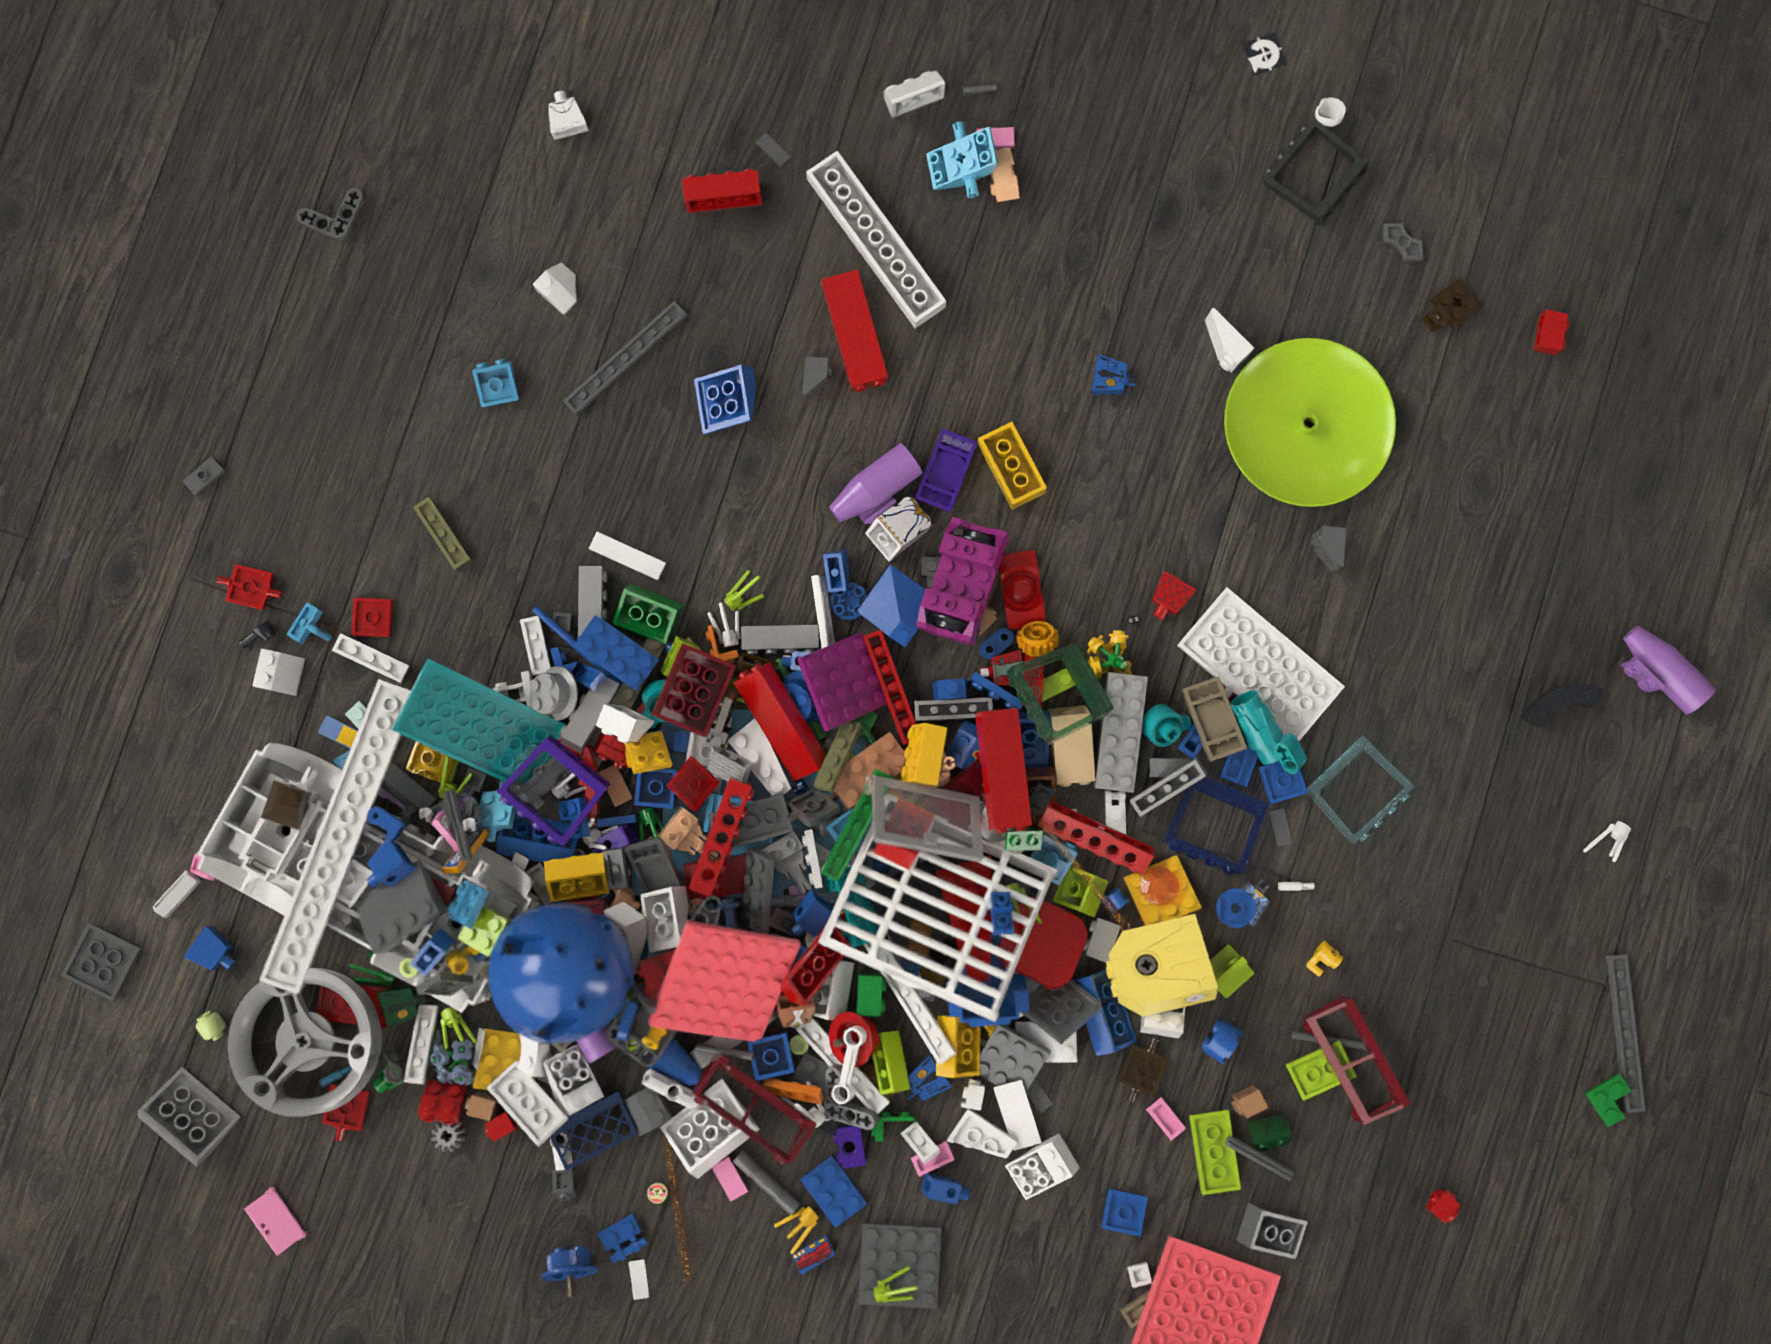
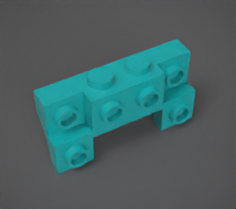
M852 866L845 868L838 882L824 875L829 893L838 891L840 895ZM858 872L854 883L868 888L865 876ZM850 890L846 901L876 914L869 898ZM844 909L848 924L875 936L877 935L880 928L879 924ZM841 930L851 948L871 943Z

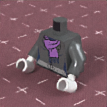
M463 786L461 794H456L463 819L464 830L466 833L473 834L476 831V827L483 820L482 810L476 799L472 797L475 790L469 786ZM445 798L431 808L420 809V819L426 817V822H431L432 818H435L442 810L450 818Z

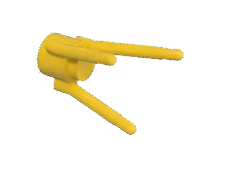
M810 1206L806 1209L802 1207L791 1216L774 1224V1227H778L801 1215L799 1217L801 1223L792 1230L787 1238L790 1239L803 1226L807 1227V1229L791 1250V1254L795 1253L819 1219Z

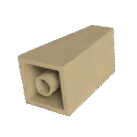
M1087 706L1048 709L1056 784L1067 787L1071 786V783L1088 785L1091 781H1095L1091 713Z

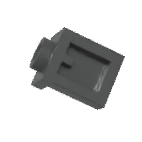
M571 1168L567 1171L552 1170L554 1196L561 1201L576 1197L573 1169Z

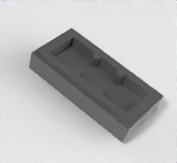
M211 456L182 482L195 496H198L220 477L225 470Z

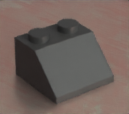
M1322 526L1312 535L1311 545H1314V552L1329 570L1335 572L1344 566L1346 528Z
M648 1087L623 1100V1104L638 1136L656 1129L673 1118L663 1096Z

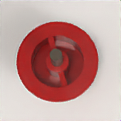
M843 1012L837 1015L831 1023L829 1029L830 1047L837 1060L844 1064L847 1049L844 1033L853 1026L862 1027L866 1031L867 1039L864 1044L859 1046L855 1067H859L866 1063L869 1057L873 1055L880 1044V1037L869 1017L860 1016L854 1012ZM851 1031V1039L855 1043H859V1034L856 1031Z

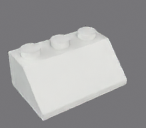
M927 71L918 78H909L900 85L887 87L884 90V99L892 118L944 98L945 82L937 71Z
M841 960L815 993L813 998L816 1007L813 1016L834 1020L837 1015L846 1012L854 967L853 962Z

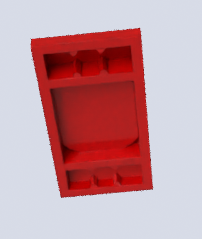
M1035 550L1006 554L1002 557L999 575L1008 629H1022L1024 625L1034 621L1046 622Z

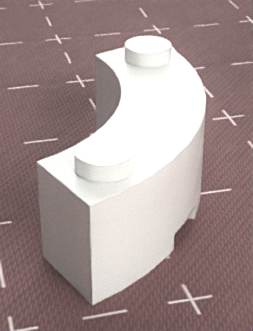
M520 1035L522 1048L517 1068L531 1077H546L543 1062L551 1058L552 1052H549L550 1045L537 1043Z

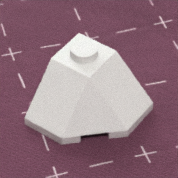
M562 263L547 269L533 283L536 291L563 315L577 302L576 276Z

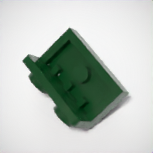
M1285 1113L1247 1122V1128L1253 1143L1252 1147L1257 1151L1264 1152L1274 1146L1284 1147L1292 1141V1132Z

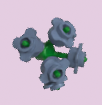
M454 1041L452 1043L454 1051H447L442 1042L439 1044L435 1043L431 1049V1061L437 1066V1069L435 1068L434 1071L438 1073L436 1076L439 1079L438 1081L444 1084L448 1081L450 1084H453L451 1081L453 1079L458 1084L472 1085L476 1070L469 1069L466 1059L469 1060L472 1057L470 1052L473 1048L471 1041ZM452 1057L454 1061L448 1069L443 1067V1065L448 1064L449 1058Z

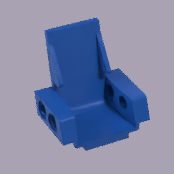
M990 931V944L998 947L1003 936L993 935V932ZM990 952V965L1005 972L1006 968L1003 967L999 956ZM963 968L961 974L967 976L965 968ZM1020 973L1013 974L998 1010L999 1015L996 1022L948 1001L949 1016H960V1022H970V1027L1010 1024V1019L1019 1018V1012H1029L1028 989L1024 975ZM990 974V979L981 983L998 990L1002 979ZM950 978L946 979V987L949 983ZM959 981L953 992L987 1009L991 1008L994 997Z

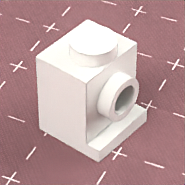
M970 1079L968 1087L964 1086L962 1098H965V1101H961V1107L981 1111L985 1089L981 1081Z

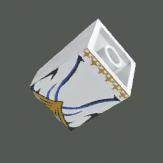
M908 495L878 516L865 534L890 562L924 535L934 523L919 507L918 502Z

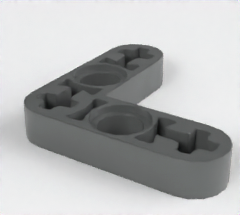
M351 188L346 192L335 219L308 208L298 210L296 218L306 228L343 241L349 237L364 204L365 197L358 188ZM357 194L359 199H355L353 201V199L351 198L352 195L356 196ZM346 210H351L353 213L349 219L343 218V213ZM308 214V216H309L311 219H314V222H312L311 220H308V219H305V221H304V219L302 218V216H303V215L306 216V215ZM321 220L328 221V225L324 229L318 227ZM342 228L344 230V233H339L338 235L336 230H340Z
M833 1064L826 1070L824 1111L826 1116L832 1120L863 1129H872L879 1122V1116L874 1110L847 1102L839 1104L833 1099L831 1088L839 1084L843 1068L840 1064ZM840 1086L839 1094L843 1098H845V1088ZM848 1110L854 1112L855 1119L848 1115Z

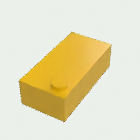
M1013 422L978 438V446L1012 510L1046 493L1047 487Z

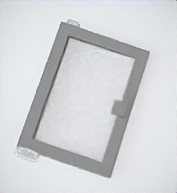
M867 776L864 793L872 795L873 842L982 862L983 846L980 813L983 811L984 802L979 801V796L879 776Z

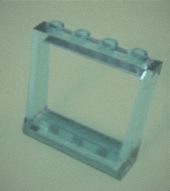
M1362 735L1307 788V792L1351 845L1354 846L1358 841L1361 843L1365 841L1370 835L1368 831L1372 827L1376 830L1384 822L1382 818L1386 814L1391 816L1398 809L1395 805L1400 801L1404 803L1411 796L1409 792L1414 788V785ZM1365 751L1403 786V789L1362 829L1353 834L1322 798L1320 792L1357 756Z

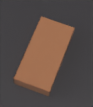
M612 765L598 772L600 776L611 784L607 791L615 807L633 799L618 767Z

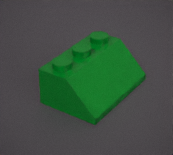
M629 584L623 590L613 624L666 645L678 621L683 604Z

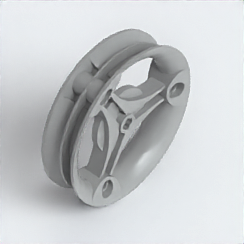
M309 968L299 994L260 981L246 994L235 1011L228 1036V1055L232 1072L244 1093L256 1104L270 1112L284 1116L299 1117L332 1111L357 1096L375 1072L382 1047L381 1022L376 1007L369 995L358 983L344 974L333 970ZM307 984L329 988L338 993L349 1004L355 1014L359 1027V1034L353 1040L336 1035L332 1025L324 1016L308 1010L301 993ZM277 996L280 997L284 1012V1022L281 1024L276 1035L278 1055L266 1074L260 1075L252 1055L253 1029L261 1010L271 998ZM289 996H293L298 1013L294 1014ZM335 1042L350 1044L348 1053L335 1051ZM361 1046L364 1047L363 1056H361L359 1053V1048ZM331 1056L348 1058L352 1070L347 1078L331 1092L310 1099H296L286 1096L283 1084L295 1071L315 1070L324 1065ZM283 1064L288 1066L278 1079L274 1077ZM266 1083H268L270 1086V1090L268 1093L265 1089Z

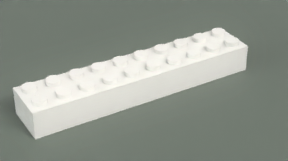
M838 151L806 172L807 180L914 328H917L946 308V300Z

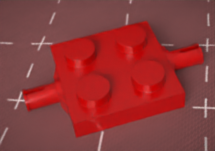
M235 564L233 573L229 578L218 576L217 579L219 580H216L217 584L227 586L228 592L225 601L264 611L270 596L279 599L282 597V591L272 589L274 574Z
M333 1083L330 1084L329 1092L337 1088L339 1085ZM362 1090L348 1103L324 1113L322 1124L332 1125L337 1128L335 1141H343L345 1130H362L370 1091Z

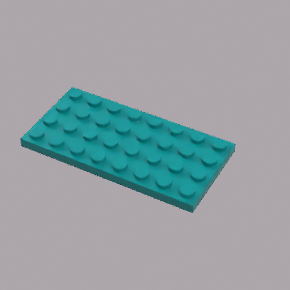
M427 659L391 729L497 779L505 781L548 736L552 735L559 741L561 737L559 734L566 724L545 714L538 713L537 710L433 660ZM543 751L517 780L521 783L529 781L534 775L533 771L540 765L543 766L548 762L551 755Z

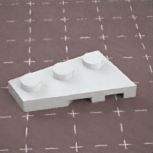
M969 1108L947 1138V1142H955L968 1148H976L985 1153L1006 1159L1018 1141Z

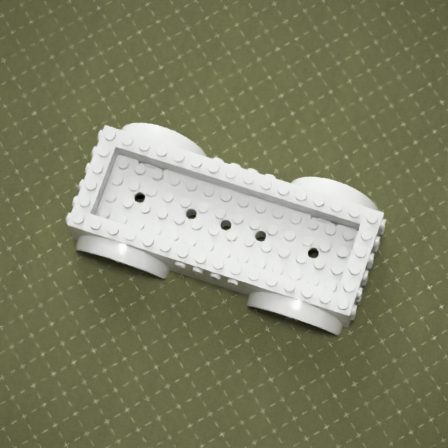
M268 743L262 751L255 750L197 853L198 856L202 857L198 869L285 916L343 770L320 757L284 744ZM273 780L312 792L300 830L291 828L288 836L282 834L284 825L261 818ZM367 820L353 858L371 870L368 862L387 839L386 834L388 831L379 825L371 824ZM409 824L398 840L395 841L401 845L412 864L417 860L421 861L430 877L456 889L466 879L489 891L484 904L491 906L511 919L529 909L541 906V903H539L541 899L530 892L533 883L530 876L519 866L488 848L480 846L461 873L444 874L442 867L455 850L443 836L437 839L429 833L424 835L418 832L420 828ZM369 885L360 898H362L375 888ZM337 897L327 926L371 949L364 936L356 904L354 907H351ZM447 912L386 953L373 954L371 964L415 987L424 982V979L436 975V972L448 971V973L454 974L447 967L445 958L452 950L462 951L468 945L458 939L464 925L459 929H455L452 926L453 919L447 916ZM440 928L456 940L426 976L419 972L417 976L407 978L400 973L399 966L402 960L409 957L415 958ZM471 955L466 957L469 967L465 975L473 976V984L452 996H431L461 1013L469 1003L474 1006L486 1000L489 1001L492 996L489 982L478 972L490 960L488 956L480 963L475 962Z

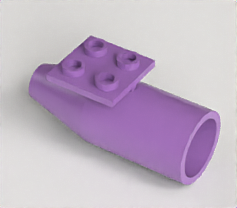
M1638 625L1624 636L1623 639L1634 657L1630 661L1623 662L1621 666L1624 668L1625 674L1634 678L1638 682L1637 685L1643 691L1662 690L1685 714H1690L1698 709L1716 691V687L1673 645Z

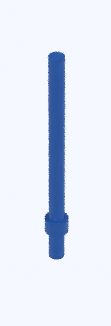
M536 606L532 611L573 647L576 640L540 607ZM575 649L607 678L619 683L620 686L623 682Z

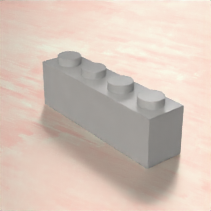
M579 566L578 638L595 614L601 619L607 620V609H604V601H607L608 594L607 590H604V583L608 581V573L604 571L602 566Z
M742 626V651L752 655L758 654V651H765V654H777V651H785V654H792L796 650L814 652L819 650V626Z
M605 677L595 691L589 690L587 695H582L579 701V708L577 710L574 709L569 717L571 721L568 726H563L559 734L563 745L582 754L584 747L597 729L596 724L604 704H611L618 693L619 683Z
M992 698L914 701L915 722L976 719L975 714L978 712L993 710Z
M1196 757L1132 797L1130 802L1141 817L1204 778L1207 772Z

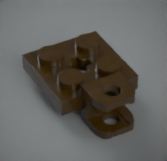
M1459 277L1429 300L1434 308L1424 316L1422 321L1431 332L1438 330L1446 323L1454 329L1483 306ZM1454 300L1459 301L1460 307L1453 305Z
M733 686L730 691H726L724 697L722 696L719 703V713L716 714L713 724L709 729L706 742L710 743L713 735L717 734L723 737L720 747L724 748L732 730L727 725L729 724L739 694L736 687Z

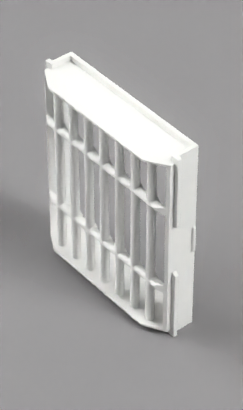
M887 794L884 796V821L886 822L890 817V814L885 813L886 809L893 811L898 800ZM934 815L927 833H931V829H934L973 847L971 834L947 824L946 820ZM872 821L818 943L889 974L894 979L916 989L920 988L996 1022L999 1015L998 1010L1048 887L1055 877L1057 870L1016 851H1007L1004 846L998 843L991 844L985 840H982L983 852L1000 859L998 863L983 856L982 862H979L995 870L992 880L920 850L911 868L908 870L873 853L874 849L870 848L873 841ZM936 835L937 842L960 846ZM865 856H871L904 871L900 882L863 866L862 863ZM919 857L988 887L985 897L982 898L915 868ZM1007 862L1042 877L1043 881L1041 882L1007 867ZM858 872L895 888L896 892L892 900L855 884L854 881ZM1002 874H1006L1039 889L1035 900L999 884ZM911 875L979 904L980 909L977 916L908 886ZM850 890L887 906L888 910L885 917L883 918L846 901ZM991 892H1010L1011 898L1031 906L1028 917L1012 911V919L1024 924L1020 935L1016 933L1000 935L1017 943L1013 954L977 938L980 927L993 932L992 923L984 920L987 910H991ZM903 893L973 923L970 933H965L900 904ZM842 908L879 924L880 928L877 935L875 936L839 920L838 917ZM899 911L964 940L965 945L962 952L892 922L895 912ZM834 926L871 942L872 947L868 955L829 938ZM891 929L956 958L958 961L954 970L884 940L887 930ZM975 945L1009 960L1006 971L1004 972L969 956L972 946ZM879 948H885L950 977L946 990L876 959ZM965 963L1001 978L1002 981L998 990L961 974ZM959 981L994 997L991 1008L987 1009L954 994L957 982Z

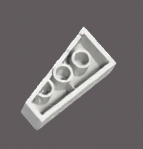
M753 719L727 740L740 757L753 762L751 771L772 796L781 793L785 796L792 790L772 745L756 719Z

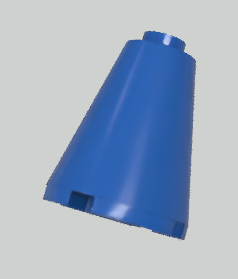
M673 1038L659 1061L654 1066L647 1067L687 1086H692L693 1084L696 1086L702 1076L700 1075L702 1070L675 1038Z

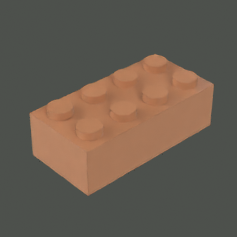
M891 732L846 763L834 791L848 810L858 802L875 768L891 777H895L905 766V752Z

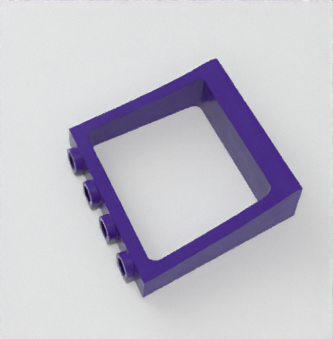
M550 735L496 792L502 796L501 800L508 806L513 805L518 809L516 812L520 817L524 819L526 817L529 818L536 830L546 832L549 841L554 844L558 842L561 846H564L611 784ZM543 751L548 752L595 792L592 799L566 834L561 833L510 790V786Z

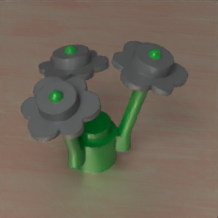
M386 1050L383 1056L386 1058L387 1064L377 1073L378 1077L373 1081L374 1088L380 1093L385 1092L387 1089L392 1090L394 1087L404 1083V1075L401 1073V1067H399L404 1062L395 1051Z

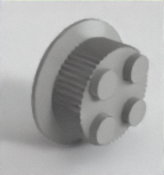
M559 666L552 667L531 680V705L538 713L545 714L555 720H564L574 711L578 698L576 681L569 670Z

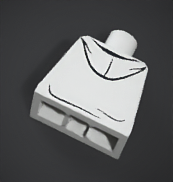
M564 91L556 92L554 94L556 102L548 105L550 129L554 140L589 131L575 99H567Z

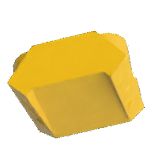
M416 741L406 770L441 782L445 756L447 755ZM449 757L445 782L448 781L456 760L452 757Z

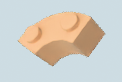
M1010 148L996 150L998 165L991 174L993 183L990 184L991 195H995L997 202L1018 199L1019 190L1017 176L1014 175V161Z

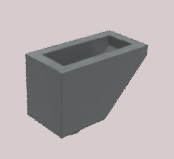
M805 356L803 398H808L827 382L828 376H831L832 364H829L828 358Z

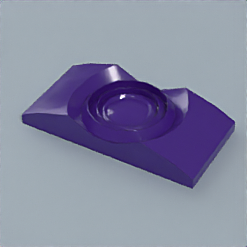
M942 428L915 499L951 512L978 442Z

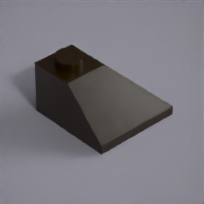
M273 780L261 818L300 830L312 792Z
M947 938L939 942L959 951ZM931 947L919 951L920 956L951 970H954L958 961L956 958ZM920 964L921 975L929 983L939 986L948 978Z

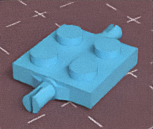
M500 781L499 788L503 785L504 781ZM496 791L482 793L480 806L483 820L476 827L477 829L489 830L487 837L489 842H495L497 831L512 828L517 809L513 805L508 806L500 802L499 798L501 795Z

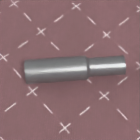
M996 84L963 86V95L997 91Z

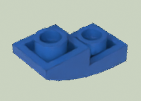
M991 892L990 904L993 935H1012L1014 933L1011 893Z

